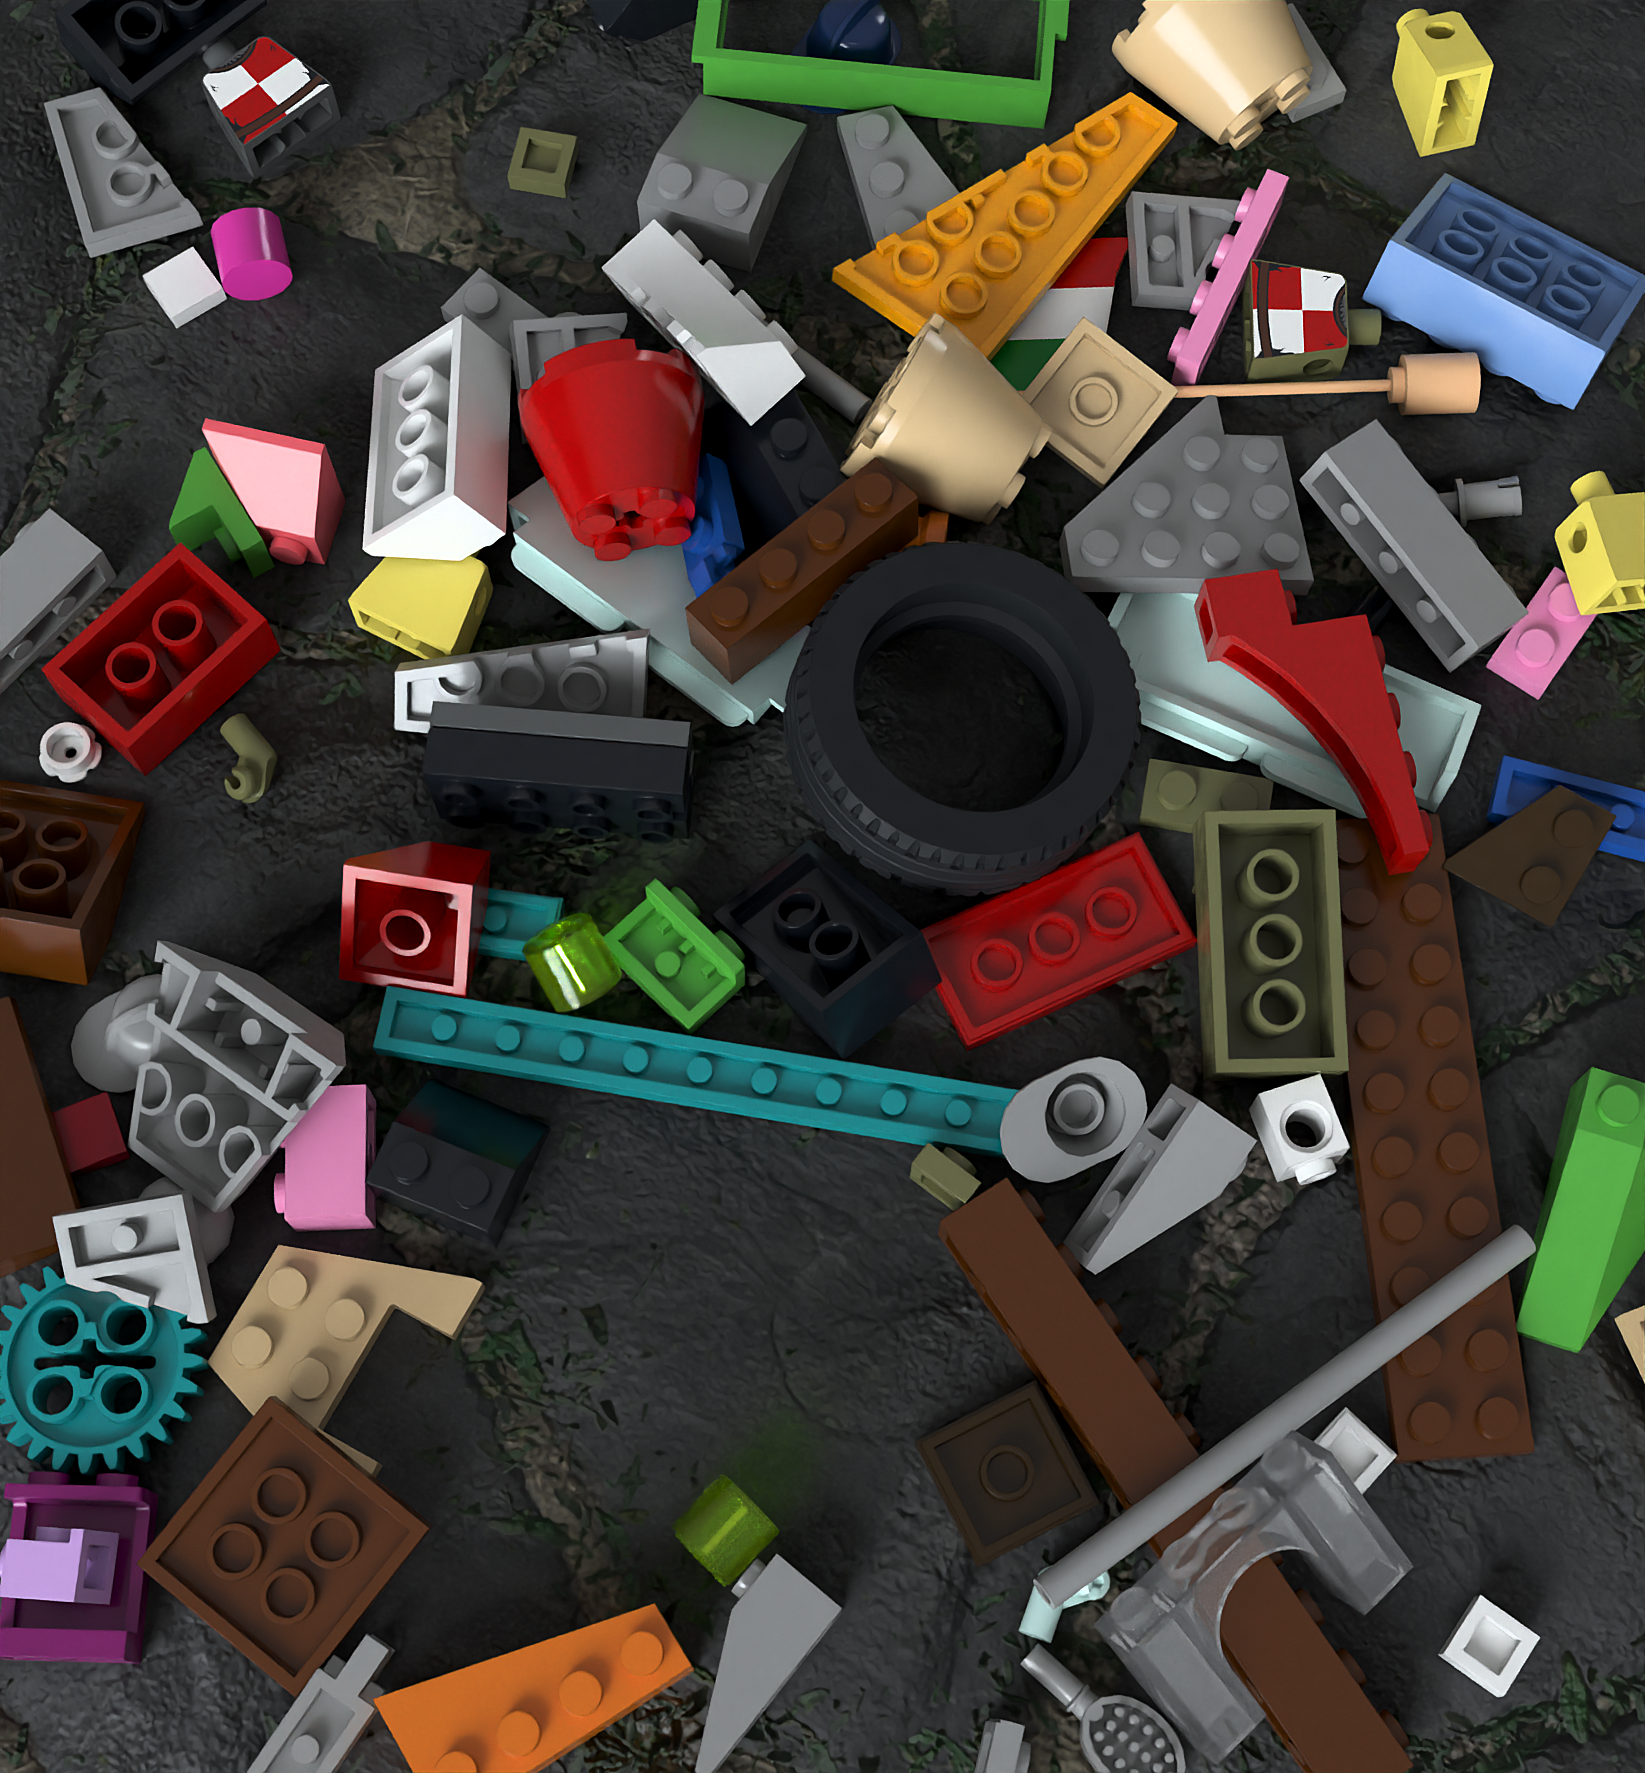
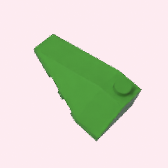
M1591 1067L1571 1086L1533 1240L1536 1251L1529 1257L1515 1314L1517 1335L1574 1353L1579 1352L1644 1253L1645 1083Z

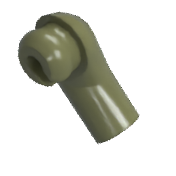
M238 713L230 717L220 729L222 736L239 755L237 765L232 768L233 777L225 776L224 785L228 795L233 799L252 803L260 800L268 793L277 755L246 714Z

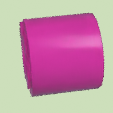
M241 208L220 216L213 223L211 237L221 283L227 294L241 300H261L283 292L290 285L293 274L282 226L277 215L272 211L262 208Z

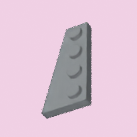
M650 628L400 663L395 671V730L428 733L433 701L646 718Z

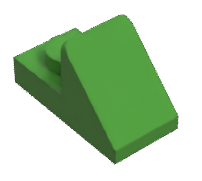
M206 447L195 451L169 523V530L176 544L178 545L181 542L191 551L216 537L230 563L232 564L242 559L253 578L275 567L262 537Z

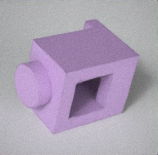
M37 1527L35 1541L7 1539L0 1554V1597L110 1605L119 1533L87 1529Z

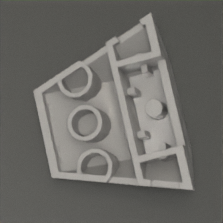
M157 940L155 962L164 963L158 1002H148L146 1020L154 1025L150 1060L139 1066L127 1147L182 1189H191L192 1196L214 1213L224 1212L254 1181L276 1153L287 1135L346 1066L344 1034L256 973L177 944Z

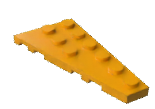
M1129 92L1075 124L1073 132L1048 147L1043 143L1028 152L1024 161L1006 172L1000 169L927 212L925 220L900 235L893 232L878 241L876 249L853 262L850 258L833 268L832 281L913 337L916 336L927 319L934 312L957 326L974 346L991 361L1174 137L1178 122L1134 93Z

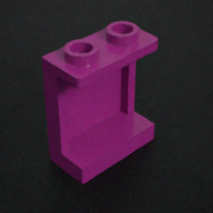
M29 1472L27 1484L6 1483L4 1498L13 1502L9 1539L35 1541L37 1527H52L119 1533L110 1605L2 1597L0 1611V1659L141 1664L150 1575L136 1563L154 1542L158 1494L143 1487H138L139 1477L127 1474H97L95 1486L70 1485L71 1475L58 1472Z

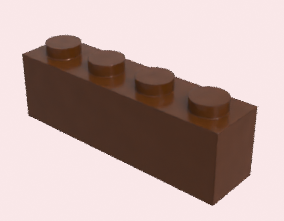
M875 457L685 607L691 644L731 685L734 684L814 620L825 603L831 600L834 592L856 572L863 571L865 566L872 561L879 560L891 552L900 551L918 536V496Z

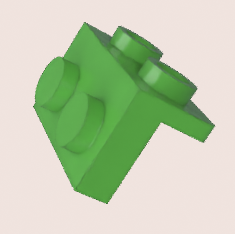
M655 878L645 887L647 898L600 940L601 949L690 1036L745 985V966L742 963L745 955L728 934L722 930H718L713 934L697 919L700 916V911L683 890L674 886L669 891Z

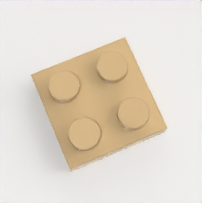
M1083 316L1022 396L1040 414L1043 421L1053 427L1052 433L1045 445L1103 489L1171 403L1179 390Z

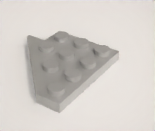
M1207 395L1067 523L1059 540L1065 579L1076 585L1081 592L1199 594L1202 584L1206 579L1277 568L1283 590H1291L1293 595H1307L1314 581L1283 437L1224 435L1216 395Z

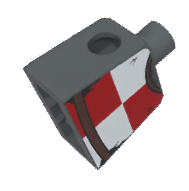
M223 37L204 51L203 61L211 70L203 76L201 84L209 107L247 171L255 180L341 120L332 84L270 37H258L241 50L229 38Z

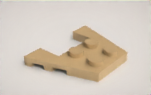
M278 1245L207 1363L253 1416L268 1397L277 1396L376 1478L382 1465L323 1432L326 1424L394 1309H399L456 1340L483 1294L485 1286L482 1282L469 1277Z

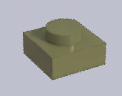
M521 127L507 175L510 189L566 198L579 152L577 136Z
M927 1143L912 1162L910 1179L953 1211L977 1197L981 1182L973 1177L977 1170L972 1163L949 1147H946L941 1153L930 1143Z

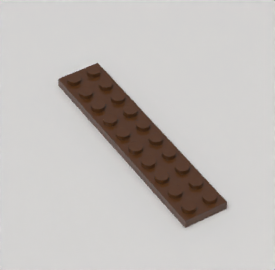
M1439 813L1428 814L1433 833V841L1429 852L1413 872L1395 875L1388 874L1376 835L1368 818L1336 820L1349 1071L1342 1074L1375 1326L1379 1325L1502 1234L1448 871L1442 868L1446 857ZM1506 1273L1381 1366L1392 1451L1397 1454L1393 1459L1394 1464L1529 1455L1535 1452L1508 1273Z

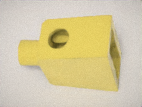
M1414 9L1405 13L1396 25L1400 39L1392 81L1419 156L1423 157L1475 145L1494 66L1491 58L1461 13L1450 11L1429 16L1428 12L1424 9Z
M1603 471L1588 473L1572 484L1570 490L1578 507L1558 526L1554 537L1577 608L1581 616L1645 609V492L1615 494Z
M481 549L461 561L385 557L352 593L348 600L358 627L425 660L469 654L493 591L488 567L482 561L476 559Z

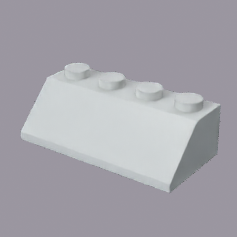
M463 314L375 369L362 548L371 556L461 561L479 549L492 545L506 534L512 354Z

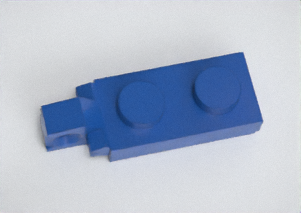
M708 453L699 462L695 516L690 523L691 536L688 540L681 543L688 579L694 589L696 598L735 568L734 560L745 549L727 464L724 463V460Z

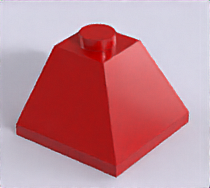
M426 841L347 859L343 864L339 979L466 999L470 989L487 911L491 851Z

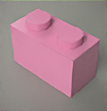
M366 1084L328 1086L279 1147L285 1148V1173H277L275 1176V1208L277 1213H284V1219L296 1232L376 1228V1196L365 1183V1180L376 1159V1099Z

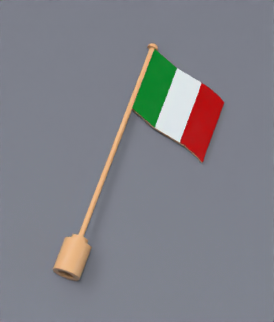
M1128 237L1090 238L992 358L991 364L1021 395L1083 316L1107 334L1115 282L1128 252ZM1476 352L1402 354L1398 367H1389L1387 379L1174 386L1179 390L1174 398L1206 397L1207 395L1226 397L1387 391L1389 403H1398L1401 415L1475 413L1480 398V364Z

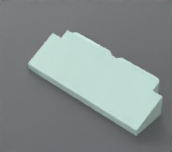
M545 476L507 502L515 530L513 535L516 542L511 552V558L514 566L520 572L604 634L618 633L623 627L628 631L650 628L648 668L724 725L730 727L739 726L746 719L754 725L771 705L784 712L787 706L785 696L788 683L811 627L806 625L731 685L691 644L685 607L696 599V595L688 579L681 544L675 546H662L658 544L648 548L632 550L627 557L621 560L602 561L595 557L594 548L580 543L573 536Z
M1120 593L1108 617V621L1121 640L1120 644L1126 650L1131 661L1129 665L1135 673L1137 680L1135 687L1139 691L1141 702L1139 706L1141 724L1226 761H1237L1243 758L1259 765L1263 775L1274 782L1357 818H1367L1356 794L1334 760L1298 719L1273 696L1237 670L1221 661L1207 662L1194 609L1198 594ZM1385 664L1382 675L1387 693L1392 692L1395 694L1400 707L1401 723L1397 731L1403 751L1411 753L1416 766L1417 780L1413 790L1417 805L1435 813L1457 776L1482 705Z

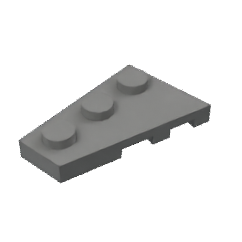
M100 87L44 103L84 245L90 258L203 226L199 212L188 198L185 199L176 188L170 175L146 150L136 132Z

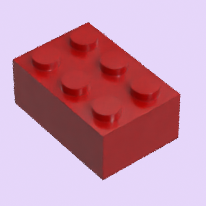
M180 542L41 670L60 698L146 777L281 649L267 619Z

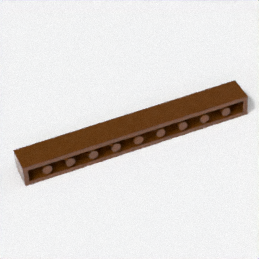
M1006 1177L940 1220L938 1236L1124 1510L1127 1511L1200 1457L1196 1450L1202 1446V1442L1194 1427L1181 1412L1178 1411L1171 1415L1156 1393L1162 1389V1384L1146 1359L1140 1354L1132 1359L1117 1336L1123 1332V1329L1109 1305L1102 1298L1093 1302L1078 1280L1084 1277V1272L1071 1250L1062 1242L1054 1246L1040 1226L1046 1221V1218L1035 1198L1026 1188L1016 1191ZM1230 1480L1146 1541L1303 1773H1405L1414 1766L1404 1752V1749L1410 1746L1406 1733L1389 1711L1383 1709L1377 1713L1361 1690L1367 1684L1363 1671L1344 1648H1340L1336 1652L1319 1629L1320 1626L1325 1624V1619L1316 1603L1303 1588L1300 1587L1295 1591L1292 1590L1277 1568L1284 1561L1273 1541L1261 1528L1252 1532L1236 1509L1243 1502Z

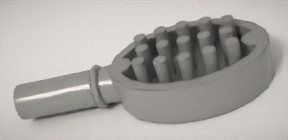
M1039 1643L1034 1646L1020 1663L1022 1667L1066 1706L1067 1712L1072 1711L1080 1720L1079 1740L1085 1756L1097 1773H1185L1184 1752L1176 1733L1164 1718L1148 1705L1134 1698L1122 1695L1100 1698L1089 1689L1090 1686L1088 1684L1084 1685Z

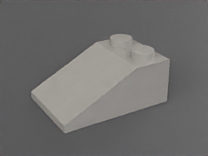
M699 93L659 149L637 200L640 231L655 219L671 236L678 230H681L699 249L704 259H711L717 263L751 272L806 136L807 124Z

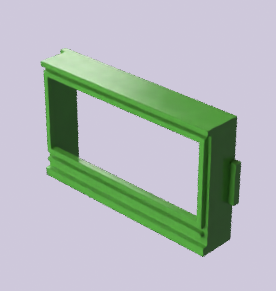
M730 0L698 1L691 55L692 63L703 64V95L860 111L893 105L900 115L1044 129L1051 94L1055 40L1066 41L1070 0H1032L1040 1L1033 80L724 49Z

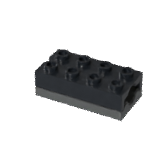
M433 701L422 773L440 819H446L451 825L467 829H477L483 827L485 822L509 824L512 829L528 834L544 833L547 831V828L571 829L574 834L589 839H604L609 837L610 833L635 835L638 840L650 844H668L673 841V838L689 839L696 776L690 722Z

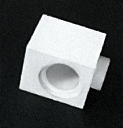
M1321 1074L1259 1093L1249 1109L1277 1182L1296 1176L1299 1184L1304 1185L1326 1178L1337 1171L1334 1163L1339 1162L1350 1148ZM1297 1121L1308 1125L1316 1136V1145L1305 1148L1294 1144L1287 1136L1286 1124Z

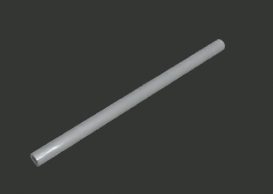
M1518 1225L1511 1226L1033 1579V1583L1041 1597L1052 1609H1056L1535 1253L1536 1247L1530 1235Z

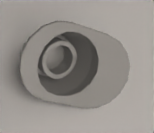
M162 974L142 976L127 984L123 990L105 997L89 1008L75 1028L71 1043L73 1064L84 1081L100 1091L124 1093L136 1090L139 1066L150 1060L154 1025L146 1020L148 1002H158Z
M1097 1056L1060 1066L1056 1070L1031 1081L1015 1093L1004 1110L999 1131L1002 1152L1012 1169L1028 1180L1050 1183L1073 1176L1099 1162L1114 1157L1129 1146L1145 1121L1147 1113L1145 1089L1136 1073L1118 1060Z

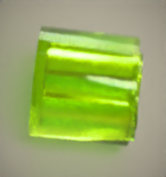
M588 913L574 914L549 924L537 932L522 949L525 959L557 1012L574 1010L591 1003L613 988L622 976L619 965L591 915Z
M721 1474L671 1525L680 1543L724 1587L726 1585L730 1586L780 1534L778 1528L761 1509L724 1474Z

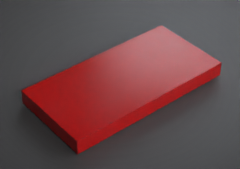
M1139 832L1054 869L1031 883H1023L1018 888L1003 892L920 930L924 935L942 979V982L934 988L967 1052L1194 948L1197 943V938Z

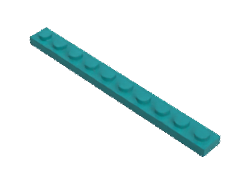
M387 986L373 1049L378 1055L924 1146L930 1143L936 1148L945 1149L949 1147L955 1151L1006 1159L1002 1152L999 1132L1003 1113L1015 1093L1019 1091Z

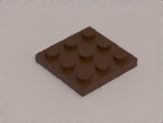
M270 1396L136 1564L291 1695L297 1698L316 1670L323 1668L433 1528V1525L277 1396Z

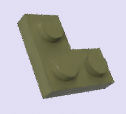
M1150 758L1146 770L1138 824L1193 834V825L1204 811L1270 810L1274 781L1268 778ZM1195 873L1191 892L1195 894Z

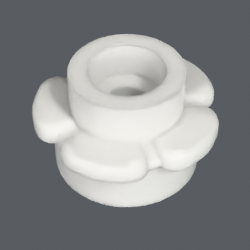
M63 722L54 725L43 735L40 743L41 754L39 760L41 767L49 776L57 775L61 781L67 783L77 782L87 776L89 769H95L99 765L102 758V747L98 742H95V733L87 726ZM70 749L76 750V755L73 758L66 757V752Z

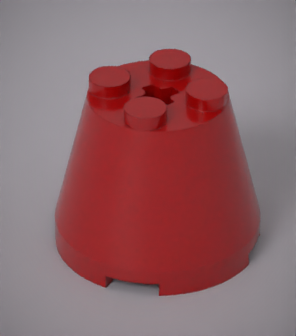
M613 339L585 344L565 351L544 362L545 374L529 389H520L518 408L522 431L573 536L580 543L594 548L595 557L602 561L621 560L627 557L632 550L648 548L658 544L662 546H675L688 540L691 536L690 523L695 516L705 403L700 372L694 360L678 348H674L665 354L650 350L636 349L635 339Z

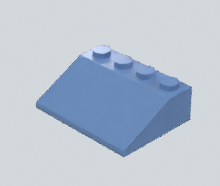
M1444 173L1389 240L1362 299L1380 309L1383 316L1395 321H1404L1427 333L1432 341L1442 347L1456 348L1463 353L1476 352L1479 361L1489 372L1499 376H1509L1532 388L1536 395L1544 401L1552 404H1562L1574 410L1645 293V275Z

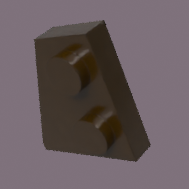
M1555 784L1531 800L1527 806L1515 814L1507 816L1487 829L1488 832L1459 851H1454L1448 855L1442 868L1552 928L1617 816L1569 789Z

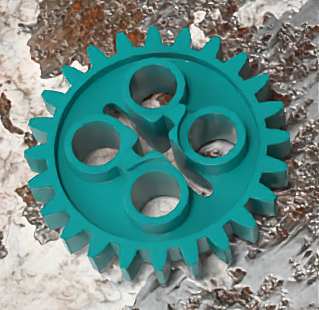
M46 1266L43 1268L46 1287L40 1292L25 1283L19 1286L27 1302L22 1310L3 1305L0 1309L5 1317L12 1322L9 1331L0 1330V1345L3 1346L2 1354L0 1355V1399L6 1400L0 1406V1424H9L17 1421L10 1430L6 1440L18 1447L32 1440L27 1457L41 1464L53 1453L52 1468L65 1474L72 1468L77 1457L80 1472L88 1477H95L101 1458H104L110 1470L116 1473L124 1472L125 1452L128 1451L145 1463L150 1461V1449L147 1441L155 1437L171 1445L174 1439L166 1426L170 1419L174 1418L190 1423L193 1418L180 1405L183 1397H200L204 1395L205 1391L189 1379L190 1373L209 1368L206 1359L191 1354V1349L208 1340L207 1334L201 1329H186V1326L191 1323L186 1321L188 1316L186 1314L157 1305L144 1308L122 1301L116 1294L110 1291L96 1293L67 1284L65 1277L60 1276L56 1271ZM76 1315L79 1323L77 1334L65 1345L55 1346L52 1334L56 1324L66 1316ZM145 1315L147 1326L140 1340L130 1345H122L119 1333L123 1323L131 1316ZM99 1351L117 1362L139 1361L149 1357L156 1359V1364L151 1369L101 1365L95 1368L94 1376L77 1366L51 1367L43 1370L37 1368L38 1362L44 1358L94 1362L99 1357ZM138 1381L142 1390L140 1402L128 1413L118 1414L114 1405L116 1393L126 1383ZM70 1382L73 1387L71 1403L62 1412L50 1415L47 1409V1399L50 1392L60 1383Z

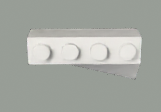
M654 219L601 268L627 301L673 348H678L689 355L696 363L700 375L752 426L806 377L791 356L798 349V346L775 320L767 327L761 323L766 318L765 314L744 290L741 289L735 296L729 292L734 288V285L713 260H708L702 266L699 263L703 258L702 253L681 230H678L671 236Z

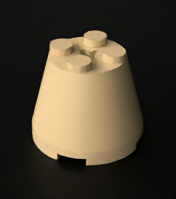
M1146 0L1142 4L1146 10L1138 19L1139 25L1132 34L1127 28L1118 33L1112 45V53L1127 73L1218 144L1230 143L1235 151L1244 148L1257 138L1264 129L1260 123L1279 109L1282 114L1290 112L1302 103L1311 92L1306 84L1310 80L1313 66L1285 0Z
M934 312L910 343L907 349L909 352L908 356L900 361L888 382H885L844 453L849 457L845 461L843 460L839 471L844 473L845 477L849 479L876 457L918 496V504L942 512H948L977 523L981 521L988 526L1000 508L1004 507L1007 509L1017 496L1026 479L1025 476L1019 473L1029 456L1034 459L1049 439L1053 427L1043 421L1040 414L957 326Z

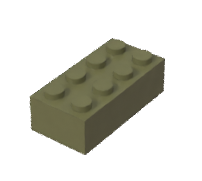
M1335 809L1204 811L1193 825L1203 1081L1305 1079L1317 1074H1321L1322 1079H1333L1349 1071Z

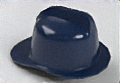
M831 0L823 6L816 21L795 46L791 55L893 66L901 52V34L895 22L887 16L879 0ZM801 105L803 108L818 114H840L850 110Z

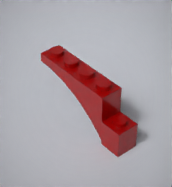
M1278 568L1204 580L1194 604V609L1207 662L1221 661L1237 670L1273 696L1308 729L1334 760L1356 794L1376 835L1388 874L1395 875L1413 872L1429 852V848L1432 845V826L1427 812L1418 809L1413 790L1417 780L1415 762L1411 753L1403 751L1397 731L1401 723L1399 703L1394 693H1387L1382 675L1385 668L1384 647L1378 635L1372 636L1367 615L1296 625L1297 609L1295 599L1291 590H1283Z

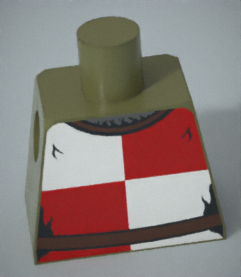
M1250 260L1242 288L1244 384L1313 382L1334 379L1341 373L1349 345H1378L1381 335L1380 309L1348 308L1346 278L1340 273L1264 260Z

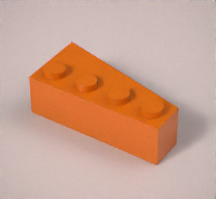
M654 1603L374 1698L373 1701L413 1773H538L695 1671V1668L660 1609Z

